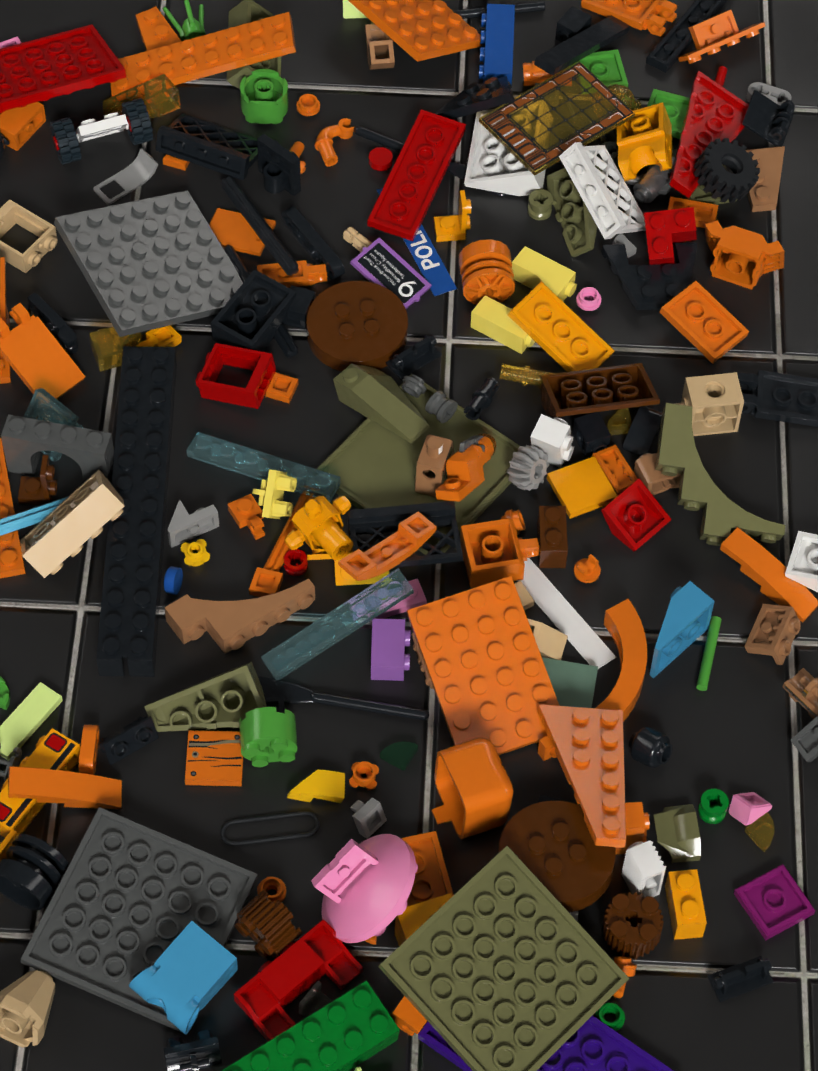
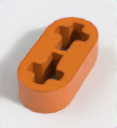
M84 724L79 755V773L95 775L100 735L99 725Z

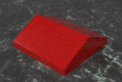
M639 478L601 509L611 533L633 552L672 520Z

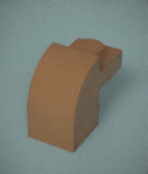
M375 24L365 25L369 69L394 68L393 40Z

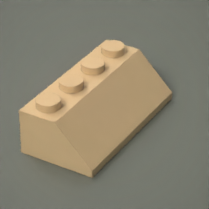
M98 470L20 540L22 556L44 578L49 574L54 575L62 568L64 560L69 556H76L82 550L83 543L89 538H96L103 531V525L109 520H116L123 513L122 508L125 505L122 497L105 475Z

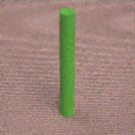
M712 616L709 624L696 686L700 691H706L708 687L722 620L718 616Z

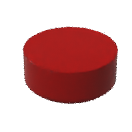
M377 147L370 151L369 165L372 169L385 171L392 166L393 154L389 149Z

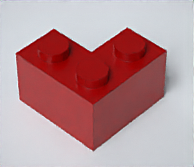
M694 207L644 213L649 265L674 264L673 243L697 240Z

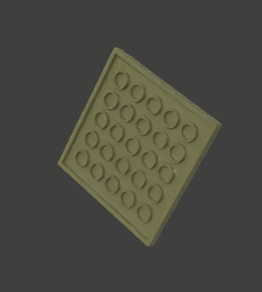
M508 846L500 851L378 966L472 1071H537L630 979Z

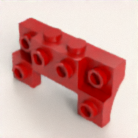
M323 919L298 941L287 944L282 949L280 956L274 961L265 962L259 968L258 974L233 994L234 1001L253 1020L254 1027L267 1041H270L296 1025L284 1011V1008L323 975L326 974L342 990L363 972V966L353 957L343 942L336 938V931Z

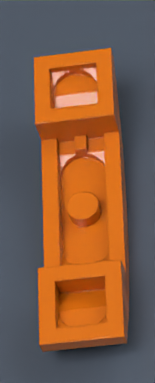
M418 511L400 522L397 532L365 552L357 549L341 559L338 565L356 581L374 578L389 571L411 556L434 534L437 526Z

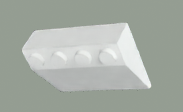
M545 101L535 102L529 105L528 109L524 108L509 118L517 127L519 126L512 119L520 126H524L523 129L532 138H535L533 142L542 151L543 149L540 146L544 149L549 148L551 131H547V128L539 120L531 121L536 118L535 116L543 115L540 117V120L548 128H552L553 119L550 112L545 114L549 111ZM500 108L477 112L464 181L465 186L515 196L530 195L534 190L543 189L546 165L534 171L482 121V118Z

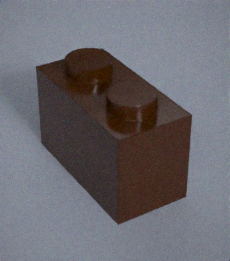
M539 506L537 519L538 543L540 547L538 556L539 568H566L568 554L566 506Z

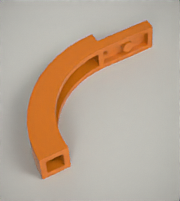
M629 599L605 611L604 626L611 634L619 653L620 675L611 693L596 707L597 709L623 710V722L635 707L640 696L647 664L645 631L641 619ZM548 735L539 740L538 754L543 761L551 757L557 758L555 746Z

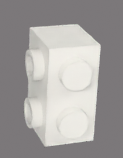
M541 414L530 436L531 445L538 447L548 455V463L561 468L565 460H570L574 450L570 425L561 418L554 417L552 419Z

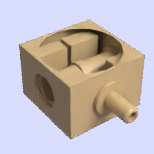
M737 372L685 378L681 403L675 404L692 406V430L694 436L738 432L744 399Z

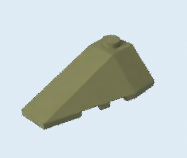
M595 165V167H596L597 169H599L601 172L603 171L602 169H600L598 166ZM563 168L548 175L547 190L553 196L552 205H554L557 213L555 217L562 225L564 230L562 234L571 256L577 257L593 250L597 225L568 172Z
M350 364L333 379L340 402L411 444L429 429V424L393 378L377 368Z

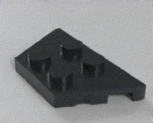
M507 76L502 78L492 77L478 85L477 83L469 84L461 93L434 114L455 119L514 102L511 84Z

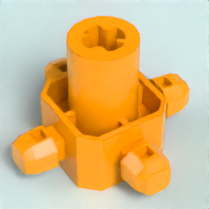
M324 496L310 499L305 503V506L294 514L292 522L296 531L292 530L285 537L286 545L291 550H295L301 547L305 541L312 550L322 547L333 560H340L352 550L353 541L342 530L344 525L340 514L344 515L350 509V501L345 496H339L334 499L332 504Z

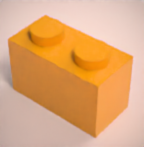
M698 870L668 872L665 890L674 940L703 937L707 921Z

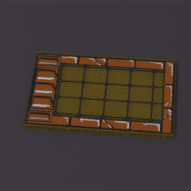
M578 61L515 97L514 102L503 104L480 117L479 122L535 176L559 162V156L575 142H581L583 146H586L635 117V113Z

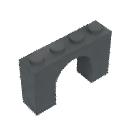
M8 414L1 433L8 472L34 476L41 456L40 451H55L72 458L79 464L84 482L100 470L112 484L114 447L111 433Z

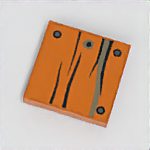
M188 730L185 785L242 786L244 757L241 754L240 732Z

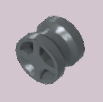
M437 391L428 400L425 411L430 415H436L440 423H445L456 412L458 403L453 399H447L443 391Z

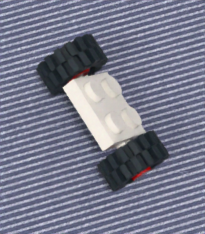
M142 98L122 103L124 115L119 116L118 112L105 115L104 119L95 122V119H88L82 121L76 131L70 117L50 122L51 135L60 163L63 165L81 160L79 143L122 132L124 129L128 130L127 132L133 145L152 141L153 129Z

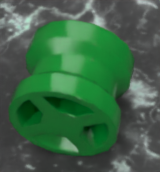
M719 789L706 790L701 796L698 807L700 818L709 824L720 823L725 818L729 806L727 795Z

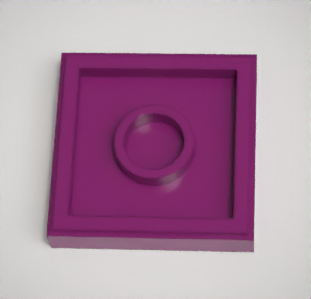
M783 864L734 890L735 897L765 941L815 913V909Z

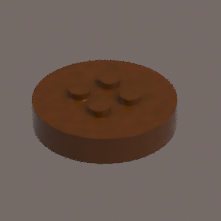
M347 281L333 285L314 299L307 313V340L312 352L322 363L341 372L350 364L370 366L380 370L387 366L386 362L392 359L393 355L402 353L407 342L408 316L402 301L392 291L376 283Z
M566 801L535 803L516 813L503 829L498 853L508 846L569 913L590 906L607 890L613 876L616 850L615 847L595 846L584 821V813L580 805Z

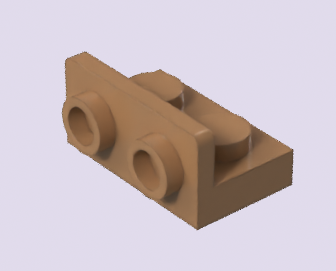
M763 604L744 646L747 653L773 656L776 665H783L786 656L791 652V645L795 635L799 633L801 627L800 619L797 617L794 608Z

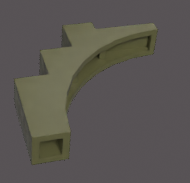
M666 403L662 410L655 470L661 471V474L666 476H677V473L681 474L677 505H683L684 509L690 511H699L700 508H703L700 539L706 540V543L709 545L720 546L738 527L747 535L760 538L761 542L776 543V540L780 541L785 534L784 524L764 520L745 511L731 501L710 478L703 467L695 446L692 430V406Z

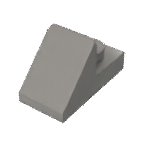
M179 500L168 527V538L171 548L219 527L218 511L215 506L210 505L206 508H199L189 515L181 500Z

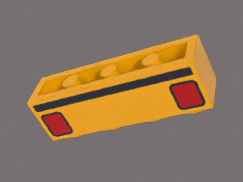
M52 728L47 735H43L38 740L36 749L29 757L26 756L21 761L19 767L72 771L79 762L80 744ZM8 779L4 782L0 792V835L4 838L12 829L16 830L18 834H22L46 804L37 803L36 799L8 798Z

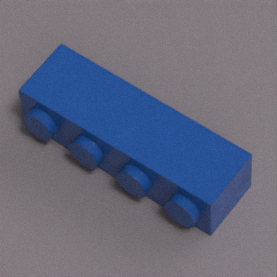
M487 3V13H482L481 27H486V30H481L480 44H485V47H480V62H484V65H479V79H483V83L492 77L502 78L507 76L512 86L515 5Z

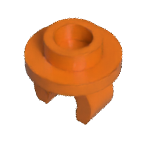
M592 554L588 555V558L580 559L574 566L575 577L583 583H592L600 576L601 568L599 561Z

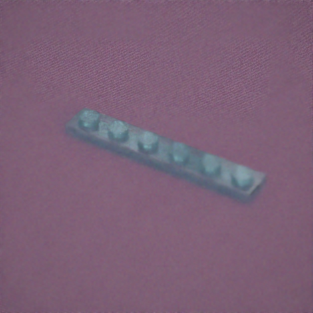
M197 432L186 450L187 457L259 480H268L269 469L287 472V475L297 478L296 492L305 493L315 498L317 496H324L329 502H331L341 484L340 476Z
M397 568L261 656V659L276 681L280 680L413 594L414 590L399 568Z

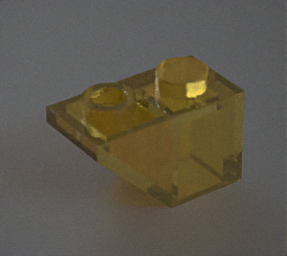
M114 327L99 329L89 333L92 351L100 372L122 366L123 346H137L142 340L141 332L119 337Z

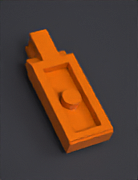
M306 260L296 261L299 271L292 276L287 275L279 263L257 266V271L288 288L291 285L302 287L327 281L326 264L313 265L307 263Z

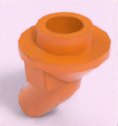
M624 956L614 957V962L628 977L635 976L637 964L631 963L632 958ZM626 983L613 995V997H623Z

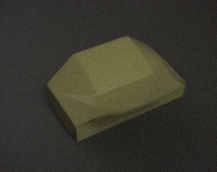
M693 804L664 807L662 812L653 814L657 842L669 851L671 863L700 861V833Z

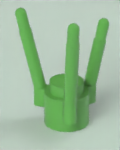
M184 0L188 18L183 22L182 28L167 7H163L166 16L179 32L180 39L188 40L206 35L203 4L199 5V21L193 18L189 0Z

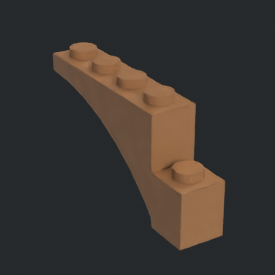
M307 579L275 594L238 601L201 600L190 598L186 594L164 607L166 622L183 644L199 639L207 631L224 654L231 650L241 648L246 641L254 636H261L276 623L286 621L296 611L308 608L315 601V586L310 579Z

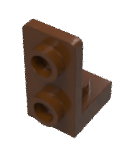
M43 455L40 477L21 476L18 494L19 504L44 505L51 502L52 495L57 494V480L54 479L55 467L50 465L49 455Z

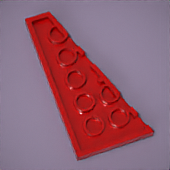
M699 70L694 78L669 182L671 187L687 198H690L699 186L697 183L699 177L694 175V172L697 170L694 169L697 158L708 144L714 142L715 139L720 138L722 141L724 138H729L730 143L735 140L745 128L742 125V121L748 108L746 102Z

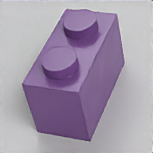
M372 619L371 680L404 681V670H410V654H404L405 646H410V630H405V619Z

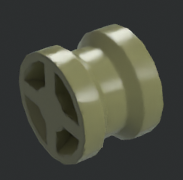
M544 189L532 191L528 199L529 216L535 220L549 218L552 213L553 196Z

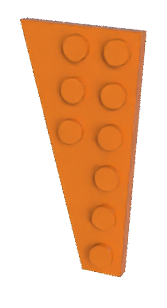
M539 704L538 714L546 725L548 737L553 741L555 754L568 784L572 785L575 792V800L582 808L584 821L595 846L625 848L623 710Z

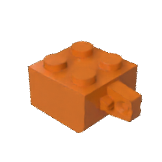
M511 519L461 526L460 542L471 588L512 576L513 581L523 580L524 561H527V558L539 556L540 547L538 539L518 538L514 522Z

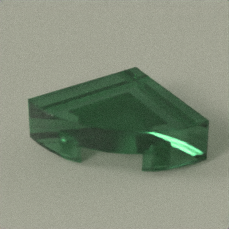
M405 741L393 743L381 751L380 759L404 771L418 751V745Z

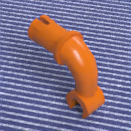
M343 118L337 125L325 127L319 132L314 146L320 152L325 166L330 167L338 162V157L332 146V139L337 136L342 139H349L353 136L354 127H350L351 119Z

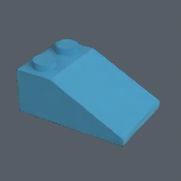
M691 581L683 587H677L670 596L671 600L654 649L649 674L652 678L656 677L709 628L715 601Z

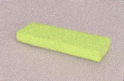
M40 682L0 726V756L9 761L11 756L15 754L13 752L14 748H21L60 705L63 701L62 696Z

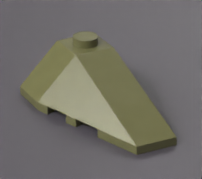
M251 661L144 707L148 717L151 716L156 731L167 732L191 729L239 728L240 718H246L245 713L267 706L262 685Z

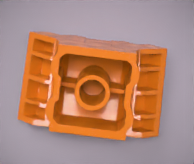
M718 220L705 224L706 243L714 255V260L710 266L711 276L753 290L762 274L784 268L785 251L779 241L767 243L763 235L734 225L722 228Z

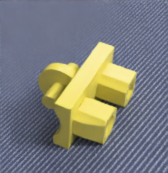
M269 469L268 480L262 479L260 489H252V494L259 495L258 505L263 506L262 517L280 519V517L292 516L293 504L283 501L284 491L294 492L296 490L297 478L287 475V472Z

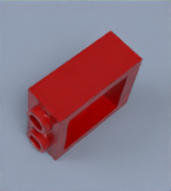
M215 343L212 351L206 356L202 372L200 371L196 377V386L199 388L201 398L259 409L276 372L272 353ZM223 365L253 370L246 388L217 383L216 380Z

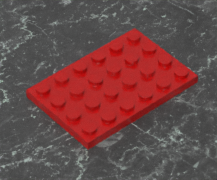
M93 24L1 48L0 113L16 107H25L38 101H47L60 95H69L78 90L91 89L100 84L116 82L118 79L126 78L125 68Z

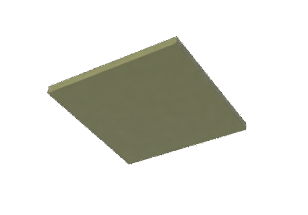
M402 383L399 387L429 424V429L411 444L367 418L313 472V478L339 496H345L358 509L444 502V500H437L436 497L415 492L416 466L426 436L430 434L452 440L454 453L459 450L461 442L474 435L488 437L493 443L494 452L491 459L483 466L485 481L460 502L454 501L460 537L461 526L473 524L512 483L508 481L510 474L507 473V470L510 467L509 461L513 458V452H517L520 445L479 418L477 420L468 419L465 416L467 413H464V408L459 405L450 420L440 423L436 415H430L425 411L428 400L437 390L424 383L427 390L419 398H416L402 389ZM429 470V477L433 478L435 474ZM451 526L437 527L436 530L446 535L451 530ZM432 535L426 542L435 546L440 539ZM445 544L440 550L445 553L451 546ZM422 547L418 549L425 555L429 552Z

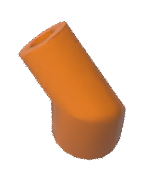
M297 141L289 151L294 152L300 158L305 146L302 142ZM300 161V174H303L306 170L305 161Z

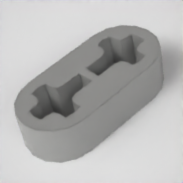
M761 82L750 84L746 97L747 101L750 102L753 91L756 90L778 105L792 98L788 91Z

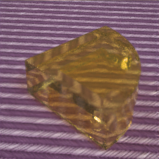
M619 409L608 421L607 428L611 436L628 434L632 424L629 409Z
M767 812L748 825L745 833L763 852L769 848L773 840L775 828L773 820Z

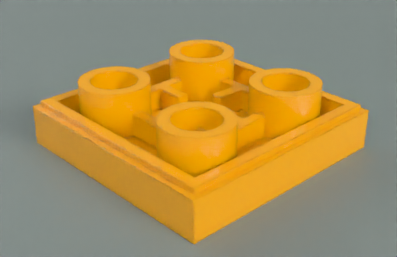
M595 456L547 473V480L561 505L566 506V513L569 519L606 506L617 497Z

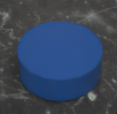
M171 566L167 569L164 577V590L166 593H179L183 581L182 568Z

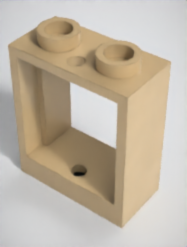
M9 199L0 208V238L15 224H18L39 238L23 254L0 241V257H5L7 263L27 273L32 267L38 265L41 258L48 251H52L58 243L56 227Z

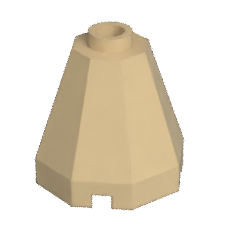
M41 970L29 971L0 991L1 1038L22 1048L28 1047L30 1042H32L33 1046L40 1043L45 1034L55 993V983L49 973Z

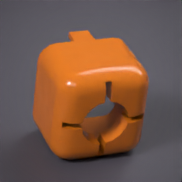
M476 738L437 752L434 780L438 794L443 802L442 806L431 811L437 825L451 821L458 837L463 840L505 824L509 818L514 790L512 782L504 766H502L501 759L491 741L485 738Z

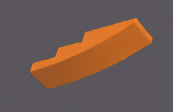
M737 527L722 542L720 550L741 564L740 571L761 585L760 592L778 605L793 607L801 622H804L818 607V600L804 585L785 577L787 568Z
M10 766L8 798L36 799L37 803H64V807L73 808L101 807L103 809H121L122 780L71 771Z

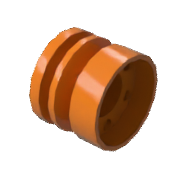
M487 239L472 242L462 249L459 254V268L462 276L463 295L466 300L477 305L485 295L499 303L510 298L515 291V280L513 278L511 253L507 245L500 241Z

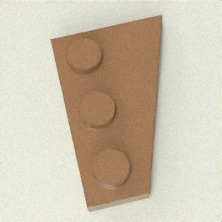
M785 146L745 150L748 153L751 151L754 154L752 159H757L759 164L756 168H760L758 181L747 193L752 212L776 210Z

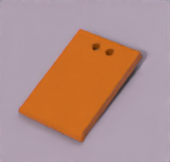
M217 208L209 226L222 247L230 245L235 251L261 256L265 244L244 216L239 212ZM263 218L273 231L276 221Z

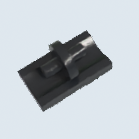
M210 1030L198 1032L195 1035L196 1041L185 1044L183 1038L179 1036L168 1038L167 1048H163L167 1071H199L210 1068L212 1065L221 1064L218 1038L213 1037Z

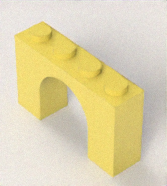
M526 246L512 261L514 280L531 289H534L542 281L563 302L567 296L571 297L576 290V272ZM485 295L471 312V328L520 354L527 347H532L535 341L508 316L512 308Z

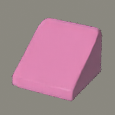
M755 792L735 794L732 797L729 814L747 826L770 811L772 805Z

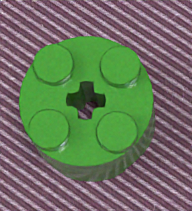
M257 69L252 71V75L247 78L245 76L241 80V110L245 120L249 123L279 124L283 121V117L286 115L289 107L288 83L275 70Z
M261 707L245 713V719L240 718L241 754L244 758L251 761L252 766L265 767L268 765V762H292L295 760V753L298 749L296 718L291 711L285 709L284 714L277 712L276 707Z

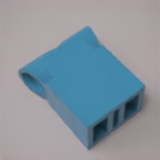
M191 921L155 961L154 965L138 974L130 982L129 987L146 1002L163 1008L167 1019L186 1035L192 1028L199 1011L208 1004L238 970L237 958Z

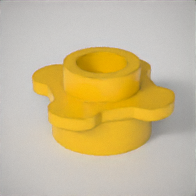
M198 539L196 542H185L181 545L186 565L200 566L204 562L209 561L210 554L206 551L207 543L205 540Z

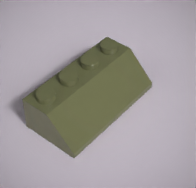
M243 0L229 11L228 28L275 15L253 0ZM281 56L227 71L226 81L240 89L241 80L245 76L247 78L252 75V71L257 69L275 70L281 77Z

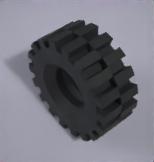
M719 138L715 139L714 142H710L694 164V169H697L694 175L699 177L697 181L699 186L704 185L703 191L706 194L711 192L713 199L720 197V202L724 203L728 199L729 203L742 200L759 179L758 174L760 173V168H756L759 164L757 159H752L754 154L751 151L749 153L746 152L745 149L747 147L745 145L738 146V141L736 140L730 143L729 138H724L722 141ZM723 165L729 167L734 174L728 172Z

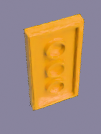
M542 281L508 313V316L567 372L599 368L614 353V350Z

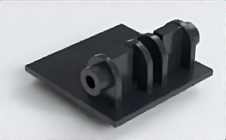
M754 90L742 125L776 147H782L793 118L794 103L791 100H786L781 105H778Z

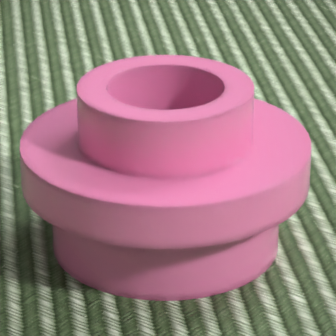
M585 287L577 294L576 303L585 311H593L601 305V295L595 288Z

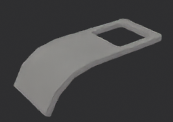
M141 148L138 156L129 166L96 185L93 190L106 204L110 205L147 182L155 173L158 163ZM112 181H116L125 191L109 199L100 188Z

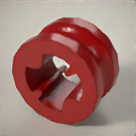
M295 549L289 550L285 554L284 569L286 573L291 576H300L307 571L308 560L304 551ZM295 559L300 560V565L296 563V566H293L291 561L295 562Z

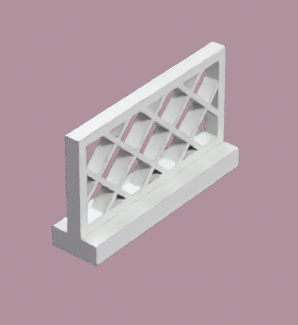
M575 142L559 156L604 239H611L616 234L645 231L644 215L605 145L583 146L581 142ZM595 165L598 166V167H599L600 169H602L603 171L601 172L599 169H597V168L595 167ZM607 186H609L611 189H613V190H614V193H613L611 190H609V189L607 188ZM618 206L625 210V213L618 209Z

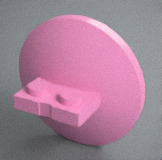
M392 834L376 835L360 844L351 839L335 855L336 857L329 864H326L311 880L314 887L324 894L321 911L322 920L324 919L336 931V938L342 942L358 943L373 936H381L394 918L401 915L407 908V899L414 884L418 865L409 844Z

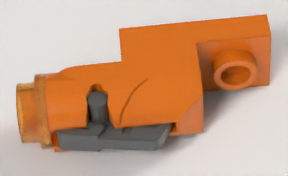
M474 435L460 443L459 450L446 461L448 479L435 490L437 500L460 502L485 481L483 466L496 451V441L491 435Z

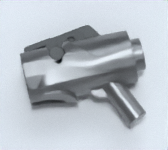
M672 157V169H673V165H674V161H675V158H673V157ZM652 164L648 167L645 174L636 176V179L625 181V183L634 185V196L639 202L651 203L659 194L666 195L671 189L669 182L672 169L661 172L660 166Z

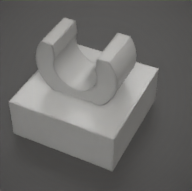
M373 797L366 804L357 800L350 807L355 812L353 819L358 832L366 839L387 821L381 803Z

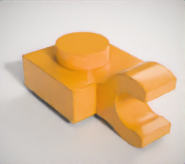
M169 325L146 332V340L140 342L137 346L175 347L182 343V336Z

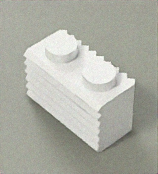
M650 840L644 843L642 841L633 843L627 848L621 875L632 895L637 892L638 895L643 893V897H655L661 892L667 866L663 865L664 861H661V856H658V851H655L656 847L653 846V842Z

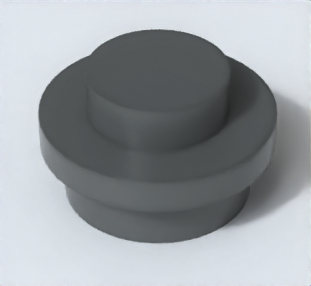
M411 375V377L404 376L401 387L406 393L416 398L425 393L427 390L424 386L425 382L416 375Z

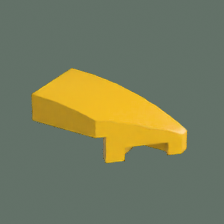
M317 769L287 794V798L309 803L313 798L341 803L345 796V773Z

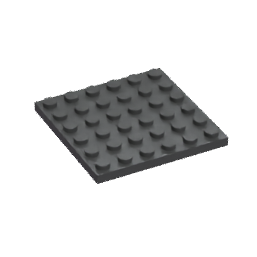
M188 190L55 218L54 225L119 337L217 315L243 284L236 268Z
M99 807L21 957V963L38 971L47 972L52 977L183 1033L167 1019L163 1008L146 1002L129 987V984L138 974L154 965L155 961L191 921L225 948L235 927L234 924L238 920L236 915L244 908L258 878V874Z

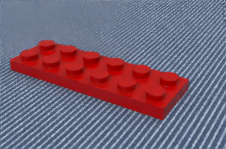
M422 109L420 110L367 220V226L414 241L464 135L466 124Z

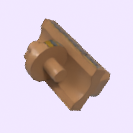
M802 668L793 678L784 682L783 688L814 719L818 716V677L814 678Z

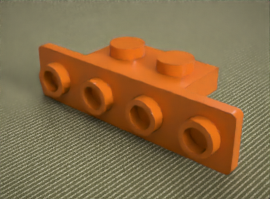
M732 10L722 12L688 27L696 50L678 57L679 62L688 61L689 64L702 59L701 55L706 52L708 55H712L721 51L720 46L726 44L729 47L739 43L740 37L746 36V38L758 35L759 29L766 25L764 22L739 30Z

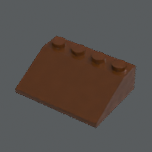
M642 363L540 375L541 403L546 415L553 417L660 404V399Z

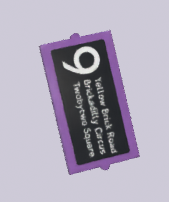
M380 237L368 247H363L362 252L350 263L367 280L392 291L402 301L405 309L414 302H419L420 297L432 286Z

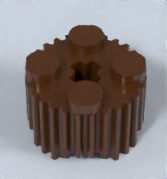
M262 890L237 913L238 922L234 925L245 938L250 936L256 943L254 946L255 950L266 960L269 956L277 958L281 954L282 949L290 942L292 943L298 939L303 932L300 927L294 928V925L291 923V919L294 916L288 908L279 900L276 903L272 902L267 898L269 893Z
M628 892V895L620 893L613 897L611 904H608L602 926V937L605 941H608V946H612L611 950H617L616 954L634 958V960H637V957H643L644 953L648 955L650 950L653 951L654 947L659 943L664 923L663 915H661L662 910L658 909L659 903L654 897H643V893L638 895L637 892L634 895L631 892Z

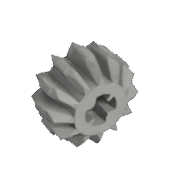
M532 445L520 446L517 452H513V458L509 461L510 467L507 473L510 475L508 481L522 490L530 491L531 489H537L539 483H543L544 476L547 475L546 470L550 464L547 462L548 455L543 450Z

